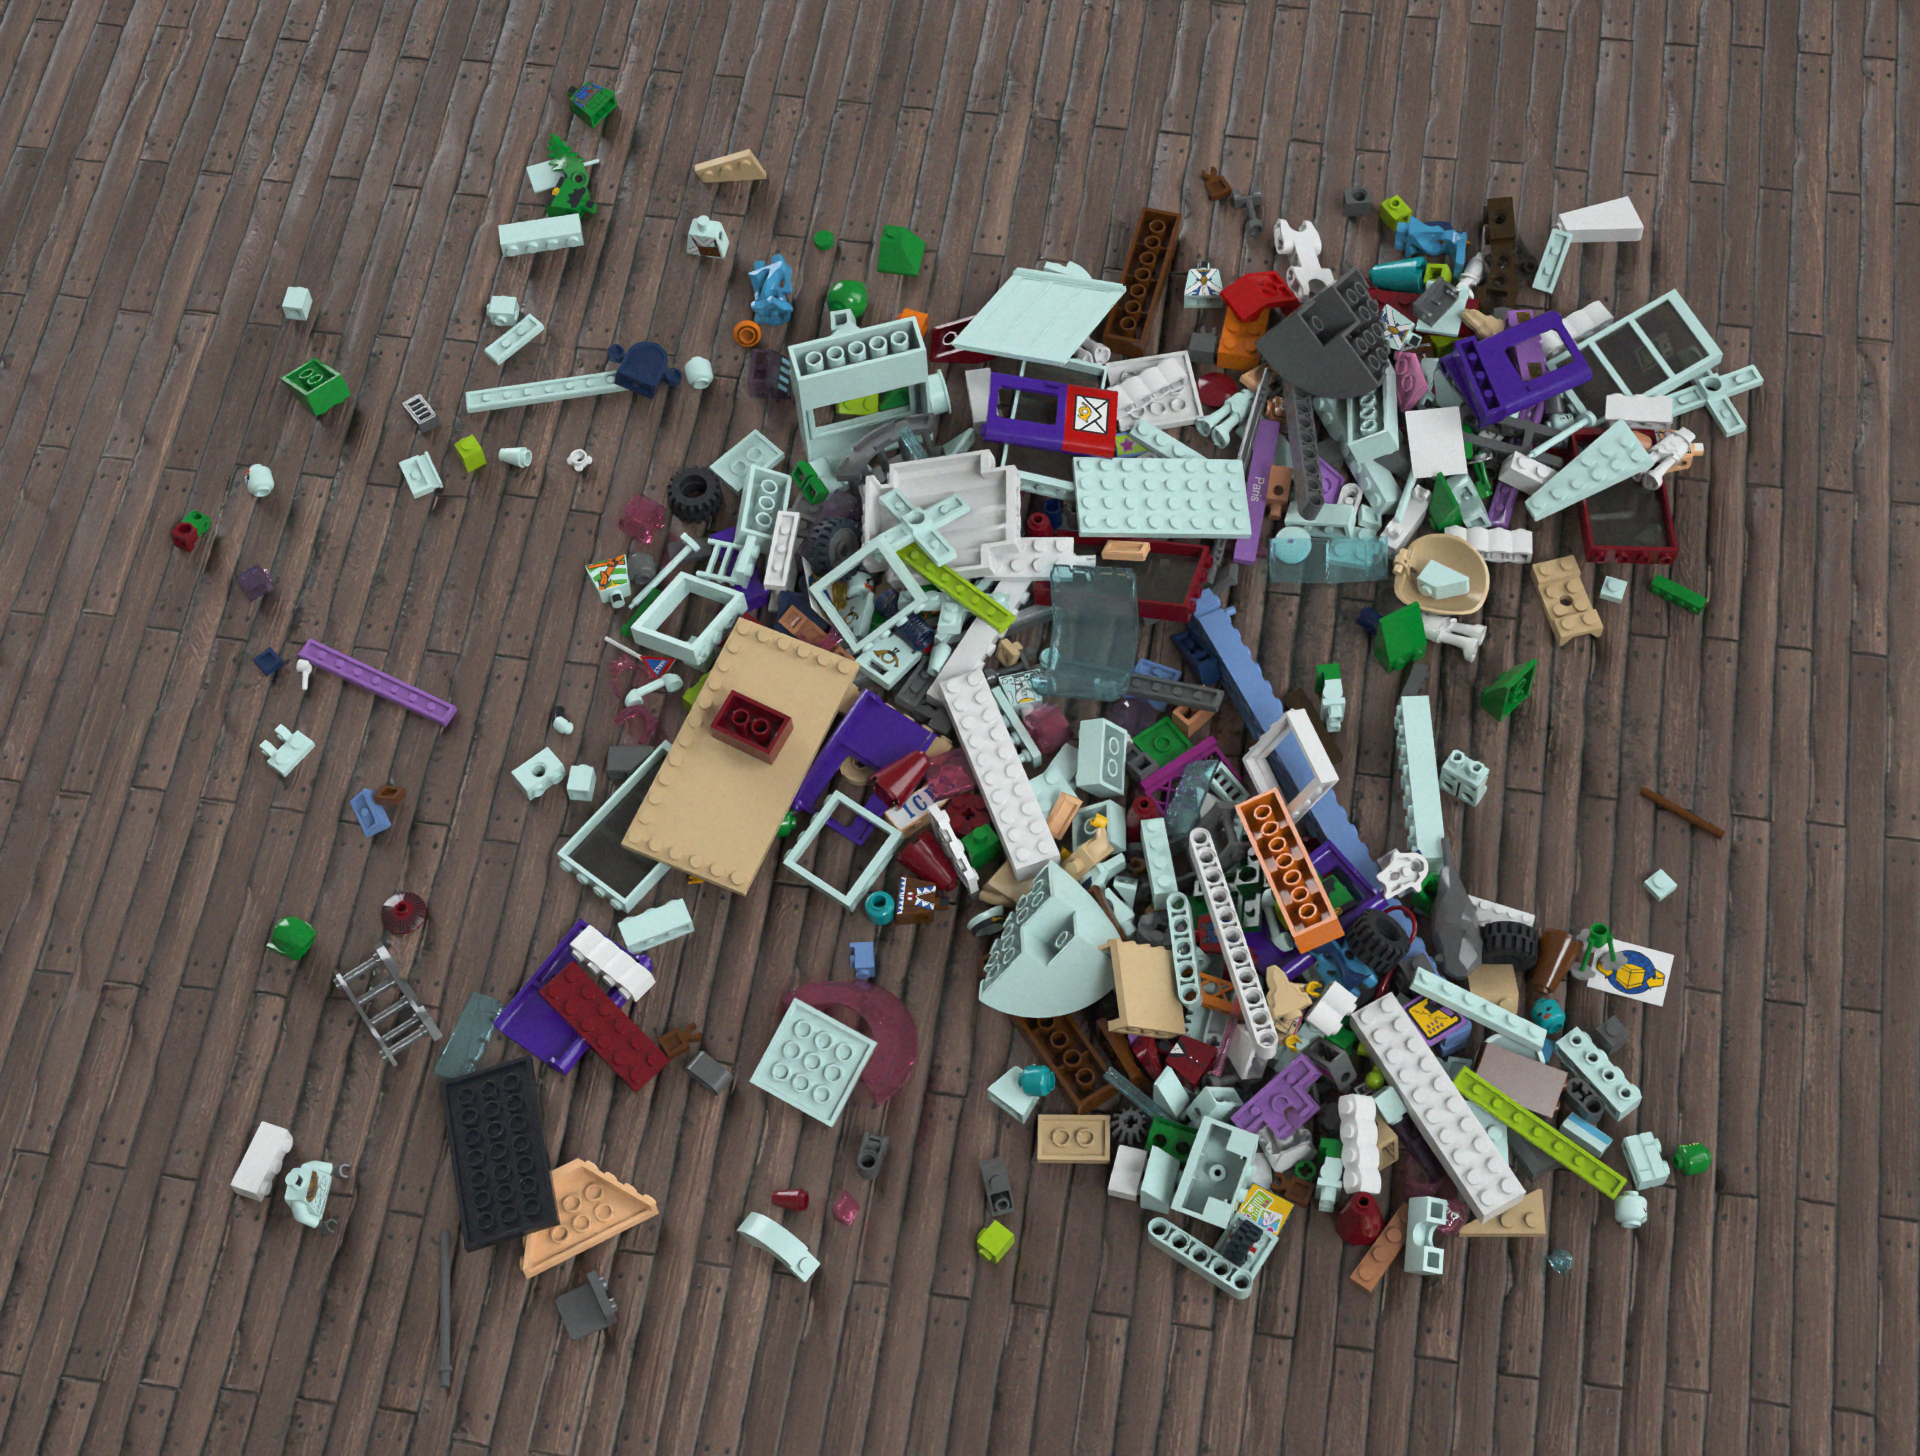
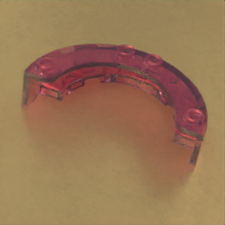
M862 980L820 981L796 988L780 999L784 1015L793 999L797 998L819 1011L832 1005L844 1006L854 1010L865 1019L873 1032L875 1042L878 1044L874 1049L872 1061L865 1071L863 1079L864 1084L873 1094L874 1105L877 1108L896 1093L908 1079L917 1056V1031L914 1020L906 1006L887 989Z

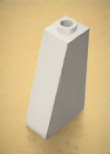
M1627 196L1559 214L1555 229L1573 234L1571 243L1641 240L1644 226Z

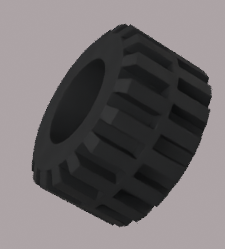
M693 465V468L687 466L684 467L683 471L678 470L676 476L672 475L670 478L671 482H668L667 494L671 511H673L675 517H679L680 521L684 522L687 520L688 524L693 522L701 524L703 520L709 521L711 516L714 518L717 515L716 511L721 510V504H723L721 486L717 475H714L712 470L707 471L706 467L698 468V465ZM696 491L704 493L697 498L686 497L688 494Z
M1367 909L1346 931L1345 938L1353 954L1366 966L1378 972H1390L1411 948L1410 939L1401 925L1390 915L1377 909Z
M1496 921L1485 924V926L1480 928L1483 941L1481 964H1513L1514 972L1525 971L1536 965L1539 935L1533 927L1514 921Z

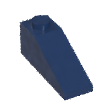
M1191 629L1171 636L1172 643L1194 679L1201 686L1203 684L1210 686L1223 679L1218 657Z

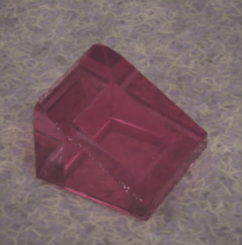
M847 1191L842 1192L832 1208V1213L835 1220L849 1226L859 1212L860 1205Z

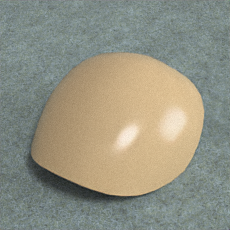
M1444 533L1422 536L1413 541L1407 549L1400 548L1399 554L1395 556L1393 561L1394 568L1392 572L1396 574L1394 583L1396 596L1406 605L1417 601L1421 612L1433 615H1464L1476 612L1485 602L1490 584L1488 567L1480 553L1459 536ZM1432 559L1469 577L1470 590L1467 594L1436 600L1430 596H1424L1418 591L1417 577Z

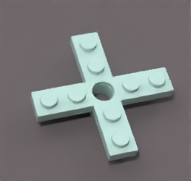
M1696 346L1677 352L1675 357L1683 370L1704 359ZM1754 364L1719 376L1718 373L1713 374L1709 369L1690 380L1693 386L1666 396L1673 398L1672 412L1674 417L1706 406L1727 438L1746 429L1745 423L1728 397L1761 386L1764 380ZM1706 387H1712L1717 391H1710Z
M898 488L879 497V503L898 523L895 527L880 534L886 538L895 552L915 541L937 567L957 558L956 551L940 535L937 529L970 512L969 505L958 493L924 511L920 507L916 508ZM879 549L871 554L877 562L885 558Z
M908 590L900 591L898 610L904 609L915 600ZM933 590L924 592L929 600L924 603L926 607L922 611H940L938 634H960L963 619H965L966 612L969 611L944 592ZM1002 592L985 593L1009 611L1011 594H1004Z

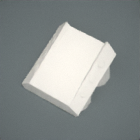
M1268 1125L1256 1134L1260 1136L1258 1142L1275 1172L1283 1173V1171L1296 1166L1301 1160L1312 1161L1317 1153L1313 1145L1312 1134L1309 1130L1304 1129L1303 1125L1286 1140L1283 1138L1279 1139Z

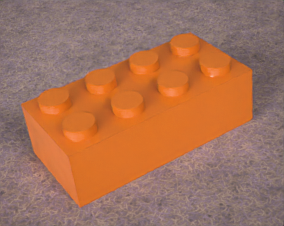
M1228 306L1218 348L1217 367L1250 371L1260 365L1262 355L1258 352L1254 343L1267 333L1272 308L1264 309L1255 322L1241 323Z

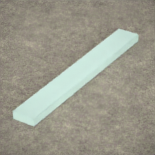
M617 371L471 391L465 392L467 411L468 413L627 391L629 389L616 385Z

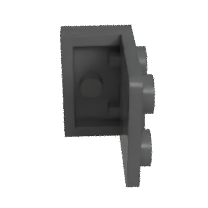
M595 1270L586 1274L589 1283L565 1293L555 1300L572 1341L583 1339L618 1322L614 1313L618 1311L617 1305L613 1297L607 1298L605 1291L609 1289L604 1276L598 1277Z

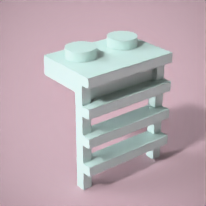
M748 535L745 545L708 538V544L715 545L706 572L697 570L696 576L703 577L708 581L710 579L717 580L721 584L722 582H727L731 586H735V584L741 585L742 588L747 589L755 563L760 554V546L757 544L756 536ZM725 547L727 550L718 575L713 574L712 572L720 549ZM733 550H740L731 577L725 576Z

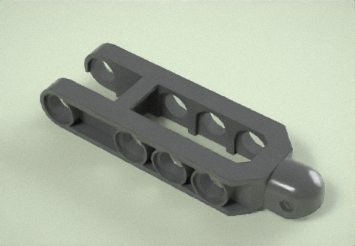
M1466 405L1459 408L1461 426L1464 424L1479 428L1477 419H1474L1476 417L1470 407ZM1508 416L1503 421L1497 422V424L1487 425L1479 428V430L1498 433L1503 437L1506 435L1521 439L1523 442L1522 447L1466 433L1463 429L1462 434L1464 442H1472V456L1478 454V452H1486L1487 455H1493L1489 461L1502 464L1508 457L1506 454L1511 455L1514 451H1517L1527 456L1532 451L1530 449L1531 444L1540 446L1563 430ZM1569 436L1552 446V448L1566 449ZM1543 452L1536 457H1531V459L1558 472L1563 469L1564 462L1560 457Z

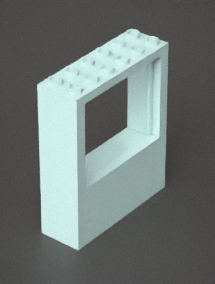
M915 316L788 346L800 435L808 462L818 458H825L827 455H831L834 460H843L845 455L848 456L853 451L855 443L879 426L893 420L895 423L907 420L906 416L931 413L927 354ZM908 386L910 405L815 427L813 412L815 408ZM933 432L930 434L931 440H933ZM921 435L906 438L908 446L923 443ZM898 441L884 448L885 452L899 449Z

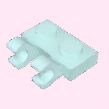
M280 724L274 731L278 733L277 737L285 743L277 750L270 742L264 740L259 747L263 749L262 753L270 758L267 761L268 765L286 777L315 747V744L298 730L291 734L286 727Z

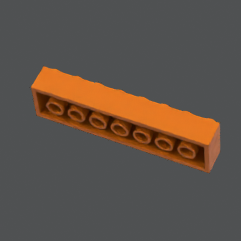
M1275 787L1235 805V809L1300 953L1303 954L1344 936V931L1278 788Z

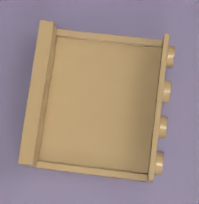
M1120 938L1109 939L1107 944L1098 946V950L1111 952L1119 1018L1108 1021L1109 1031L1166 1040L1186 1035L1182 1002L1178 996L1173 951L1165 950L1163 946L1138 945L1135 941L1122 942Z

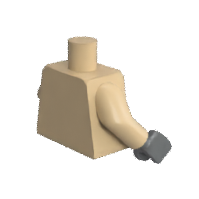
M1003 850L1005 862L982 886L984 890L981 891L979 888L975 894H967L973 902L981 900L992 905L1013 908L1020 901L1019 899L1022 894H1029L1035 885L1032 881L1036 876L1017 882L1006 853Z

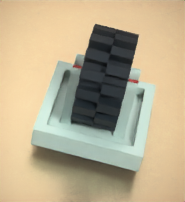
M1237 1211L1213 1250L1237 1267L1247 1271L1254 1280L1280 1238Z

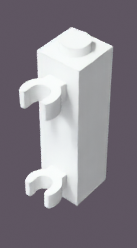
M1418 484L1412 491L1403 520L1397 523L1393 517L1377 539L1375 551L1379 555L1394 561L1395 556L1399 554L1400 548L1406 546L1430 513L1429 507L1433 494L1430 490H1426Z

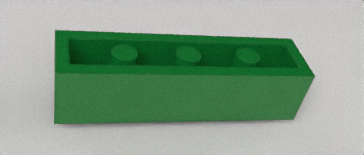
M1659 574L1656 575L1649 589L1654 595H1658L1666 601H1670L1697 615L1701 613L1707 601L1706 597Z

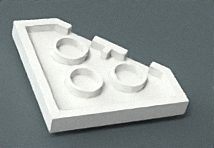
M933 804L927 809L934 835L958 874L959 879L970 894H973L979 890L977 884L979 876L973 867L971 868L963 852L965 851L964 846L956 838L949 824L950 819L946 811H941L936 804Z

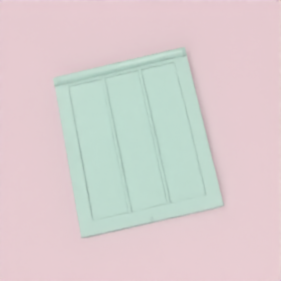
M1017 267L1008 281L956 337L951 345L956 349L1062 367L1126 292V286L1120 283Z

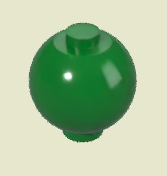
M849 279L838 281L830 288L827 294V306L830 312L851 309L855 319H857L867 308L868 296L866 287L860 281Z

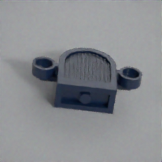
M639 342L631 346L627 353H624V348L618 344L608 347L607 358L611 362L620 364L616 373V385L654 399L662 382L667 383L669 386H678L681 383V371L676 368L667 370V353L657 343Z
M805 575L799 580V587L803 590V593L787 590L781 592L774 627L775 631L798 639L778 622L791 605H794L825 633L830 628L834 629L811 608Z

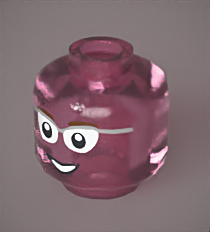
M1457 1199L1453 1201L1447 1200L1446 1225H1439L1436 1229L1446 1236L1458 1234L1468 1221V1215L1464 1212L1467 1207Z

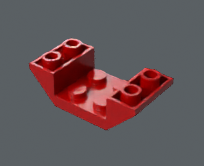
M1276 270L1244 274L1219 293L1225 304L1229 306L1241 323L1257 321L1264 309L1279 307L1287 317L1301 306L1298 298Z

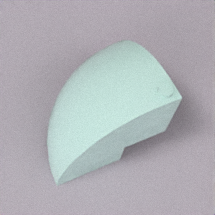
M1050 860L1032 881L1035 885L1029 894H1022L1020 897V901L1016 906V913L1011 912L1002 926L1005 929L1001 935V940L999 938L995 940L989 953L991 957L983 970L987 973L986 980L983 979L980 982L979 1000L994 1009L1011 1015L1045 1018L1069 1014L1095 1003L1115 987L1111 952L1098 950V946L1107 944L1109 939H1121L1120 935L1093 897L1072 876Z

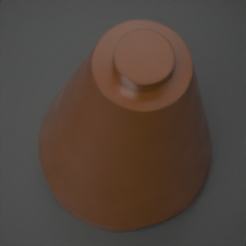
M1541 927L1538 932L1537 963L1533 967L1531 985L1535 987V992L1547 996L1548 993H1554L1582 952L1584 943L1579 939L1577 943L1571 940L1573 935L1549 927L1544 931L1543 927Z

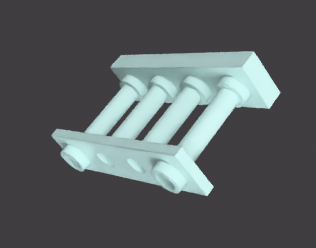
M997 686L991 689L1006 728H1009L1011 731L1010 737L1013 744L1019 745L1022 749L1021 754L1018 755L1021 763L1025 761L1027 763L1030 762L1033 768L1041 766L1040 751L1001 688Z

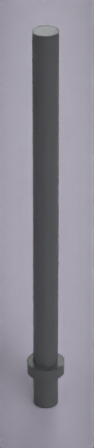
M449 1230L441 1231L440 1366L437 1368V1373L440 1374V1388L450 1387V1374L452 1373V1366H450Z

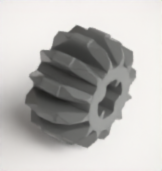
M1132 1105L1129 1106L1128 1111L1121 1107L1119 1109L1120 1114L1114 1113L1112 1115L1114 1120L1110 1122V1128L1113 1130L1112 1136L1113 1138L1119 1137L1120 1145L1125 1141H1128L1129 1147L1132 1146V1141L1140 1145L1142 1143L1141 1138L1147 1139L1149 1134L1147 1131L1151 1128V1124L1147 1122L1149 1116L1148 1114L1142 1115L1141 1107L1136 1111H1133ZM1128 1124H1133V1128H1128Z

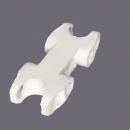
M1278 219L1274 226V244L1278 254L1288 256L1291 267L1288 268L1286 279L1290 290L1298 298L1299 303H1305L1310 291L1317 294L1332 283L1334 278L1329 268L1320 267L1317 256L1321 252V240L1313 224L1310 221L1303 220L1298 232L1291 229L1286 220Z

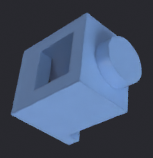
M873 942L850 943L851 969H855L856 978L865 980L869 977H875Z

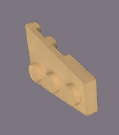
M750 149L695 165V172L703 183L766 179L765 170Z

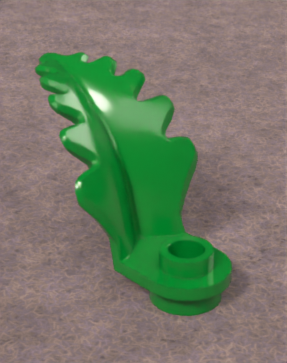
M551 133L550 139L547 141L548 144H551L547 147V150L551 151V153L547 154V157L554 158L548 163L549 165H556L552 168V171H565L567 178L573 182H576L575 176L579 175L581 181L578 184L585 187L588 183V174L582 163L585 159L576 158L578 153H570L572 148L570 146L565 147L566 142L560 141V136Z

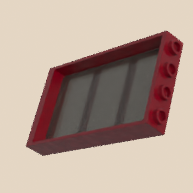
M1582 427L1571 434L1566 448L1569 463L1609 428ZM1631 429V431L1635 430L1650 437L1652 447L1657 444L1655 430ZM1656 462L1650 470H1654L1660 463ZM1664 475L1662 477L1663 483L1657 490L1645 488L1642 484V479L1637 482L1632 477H1629L1576 502L1586 562L1661 565L1674 563L1678 553V546Z
M1058 529L1055 537H1074V553L1076 555H1096V569H1076V571H1073V581H1036L1033 587L1035 604L1189 623L1191 615L1196 612V601L1201 598L1202 585L1207 582V571L1212 568L1213 556L1210 555L1209 546L1133 537H1079V531ZM1108 540L1150 543V551L1145 561L1102 559L1101 553Z

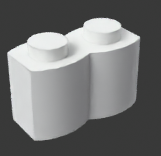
M1334 980L1326 986L1320 994L1321 997L1316 1000L1303 1018L1324 1036L1337 1034L1343 1025L1340 1023L1345 1015L1350 1016L1357 1007L1355 1004L1357 997Z
M1119 1144L1108 1186V1195L1132 1201L1137 1200L1138 1195H1141L1142 1177L1146 1172L1149 1160L1147 1158L1148 1151Z

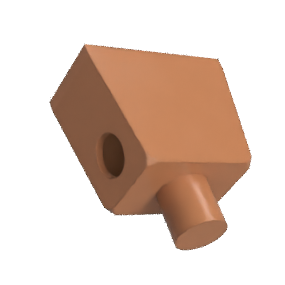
M1271 465L1265 509L1269 511L1268 518L1271 520H1280L1282 513H1287L1293 468Z

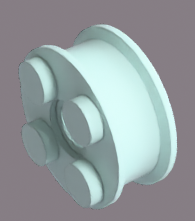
M938 369L937 373L928 375L931 413L937 415L947 412L950 415L952 412L943 374Z

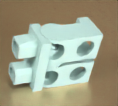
M1453 750L1442 766L1438 782L1439 788L1454 796L1459 791L1457 798L1476 807L1487 791L1485 783L1488 778L1489 769L1484 767V764L1479 761H1473L1464 756V753L1459 750Z

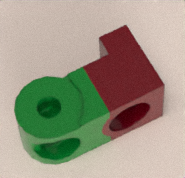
M196 510L189 512L171 531L174 546L191 553L195 548L194 543L209 529L211 518Z

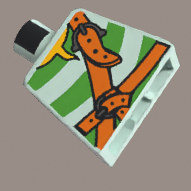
M622 555L587 565L586 570L589 580L601 602L611 601L614 608L624 606V597L631 595L626 556Z

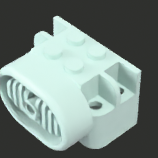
M1204 1115L1171 1209L1227 1229L1228 1223L1233 1218L1239 1204L1245 1202L1249 1191L1246 1188L1249 1180H1253L1257 1169V1166H1254L1255 1153L1260 1136ZM1218 1170L1221 1171L1220 1176H1216Z

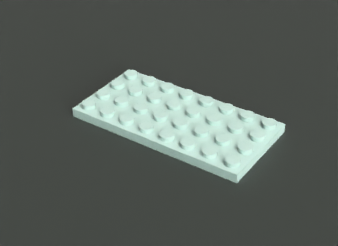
M1073 457L1072 459L1079 537L1250 539L1252 535L1242 460L1113 458L1110 460L1098 457Z

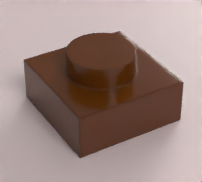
M384 785L374 796L375 804L396 807L406 795L405 788Z

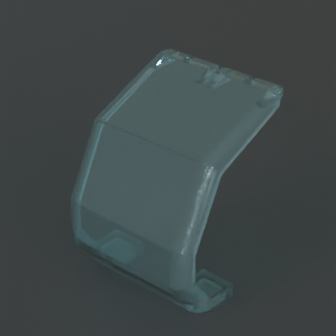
M1053 565V569L1050 572L1053 629L1047 668L1045 672L1031 671L1029 677L1032 689L1036 694L1046 697L1115 701L1127 693L1133 676L1139 635L1137 580L1132 568L1116 567V572H1114L1112 567L1094 566L1092 570L1091 566L1073 565V569H1071L1070 565Z

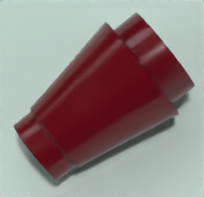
M802 1188L774 1191L772 1204L800 1213L808 1208L809 1193Z

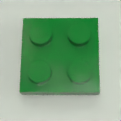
M1168 716L1132 738L1133 744L1141 752L1146 751L1158 763L1159 769L1194 747Z

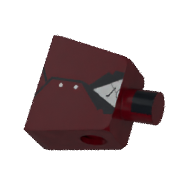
M1185 1035L1179 1038L1176 1045L1163 1039L1157 1052L1167 1057L1164 1069L1167 1065L1171 1067L1180 1083L1192 1093L1196 1092L1201 1084L1202 1077L1207 1075L1218 1057V1048Z

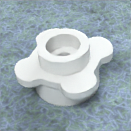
M577 449L567 458V463L574 466L575 470L580 472L587 464L592 463V457L587 456L584 450Z

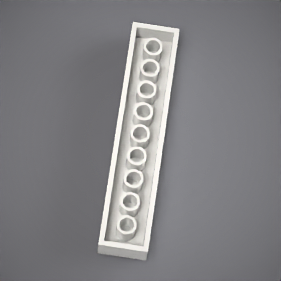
M982 669L940 682L941 698L1017 882L1037 876L1050 860L1061 867L1060 853Z
M1390 992L1352 1013L1349 1022L1350 1027L1389 1086H1393L1408 1110L1407 1113L1479 1222L1483 1224L1523 1201L1526 1191L1394 994Z

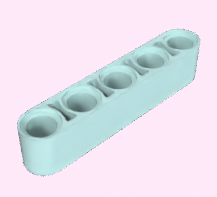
M1174 892L1167 899V911L1178 996L1186 1008L1194 1010L1201 1006L1203 994L1191 905L1183 893ZM1177 901H1183L1184 906L1181 909H1173ZM1179 924H1187V929L1184 932L1176 931ZM1182 947H1190V951L1188 954H1179V951ZM1186 969L1193 970V974L1189 978L1182 977ZM1189 992L1196 993V997L1192 1001L1185 1000V996Z
M1156 1217L1149 1222L1148 1239L1154 1246L1234 1298L1245 1299L1251 1294L1253 1279L1247 1271L1237 1267L1168 1220ZM1161 1228L1165 1233L1156 1235L1153 1233V1230ZM1177 1241H1181L1186 1246L1184 1248L1178 1249L1174 1247L1173 1244ZM1199 1254L1205 1256L1206 1260L1198 1262L1193 1257ZM1217 1268H1223L1226 1270L1227 1273L1224 1275H1218L1214 1272V1270ZM1243 1281L1247 1284V1287L1240 1289L1235 1286V1283Z

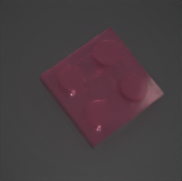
M962 747L929 758L930 761L928 763L930 767L924 777L935 803L978 788Z

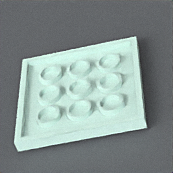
M794 998L749 1082L826 1125L833 1127L878 1043L807 1003Z

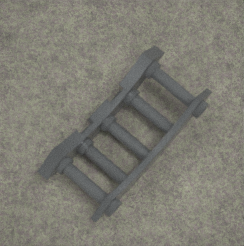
M934 413L906 416L907 420L897 423L894 420L872 430L854 444L853 451L848 456L845 455L836 473L837 481H848L851 491L846 511H863L862 496H864L863 485H866V476L874 475L882 485L887 482L890 464L942 456L943 446H933L930 437L935 423ZM921 435L924 448L909 451L906 438ZM898 441L901 454L887 460L884 448ZM877 454L880 465L869 473L867 463ZM860 475H861V476H862V480L857 484V481H859V478H860Z
M1216 801L1213 807L1200 819L1201 823L1195 827L1204 828L1209 831L1223 874L1243 859L1252 846L1251 842H1238L1232 824V819L1237 813L1235 805L1238 804L1237 802ZM1191 827L1173 834V839L1168 840L1171 856L1186 852L1192 870L1191 873L1176 878L1177 889L1181 893L1193 890L1195 878L1198 877L1189 852V836L1193 830ZM1224 828L1229 843L1221 852L1216 836ZM1142 842L1129 843L1123 855L1128 864H1130L1131 859L1134 857L1145 860ZM1144 873L1140 876L1142 884L1135 895V901L1145 900L1151 902L1153 900L1148 873Z
M380 941L373 946L376 953L372 954L374 957L343 976L340 975L337 969L333 970L336 978L332 980L339 991L345 990L381 1046L382 1050L378 1052L385 1063L390 1061L395 1067L398 1064L393 1057L394 1055L424 1036L427 1038L431 1035L433 1040L436 1041L442 1037V1034L404 978L399 979L397 974L400 973V970ZM378 964L379 966L384 964L390 973L387 976L388 979L355 998L347 984ZM398 986L403 993L400 997L401 999L368 1019L361 1006L391 987L396 988ZM405 1007L407 1009L412 1007L415 1013L412 1014L410 1019L383 1036H379L374 1028L375 1026ZM416 1025L420 1027L418 1030L414 1031L407 1037L403 1038L399 1042L387 1048L386 1044H388L392 1040L396 1039L397 1037L404 1034Z

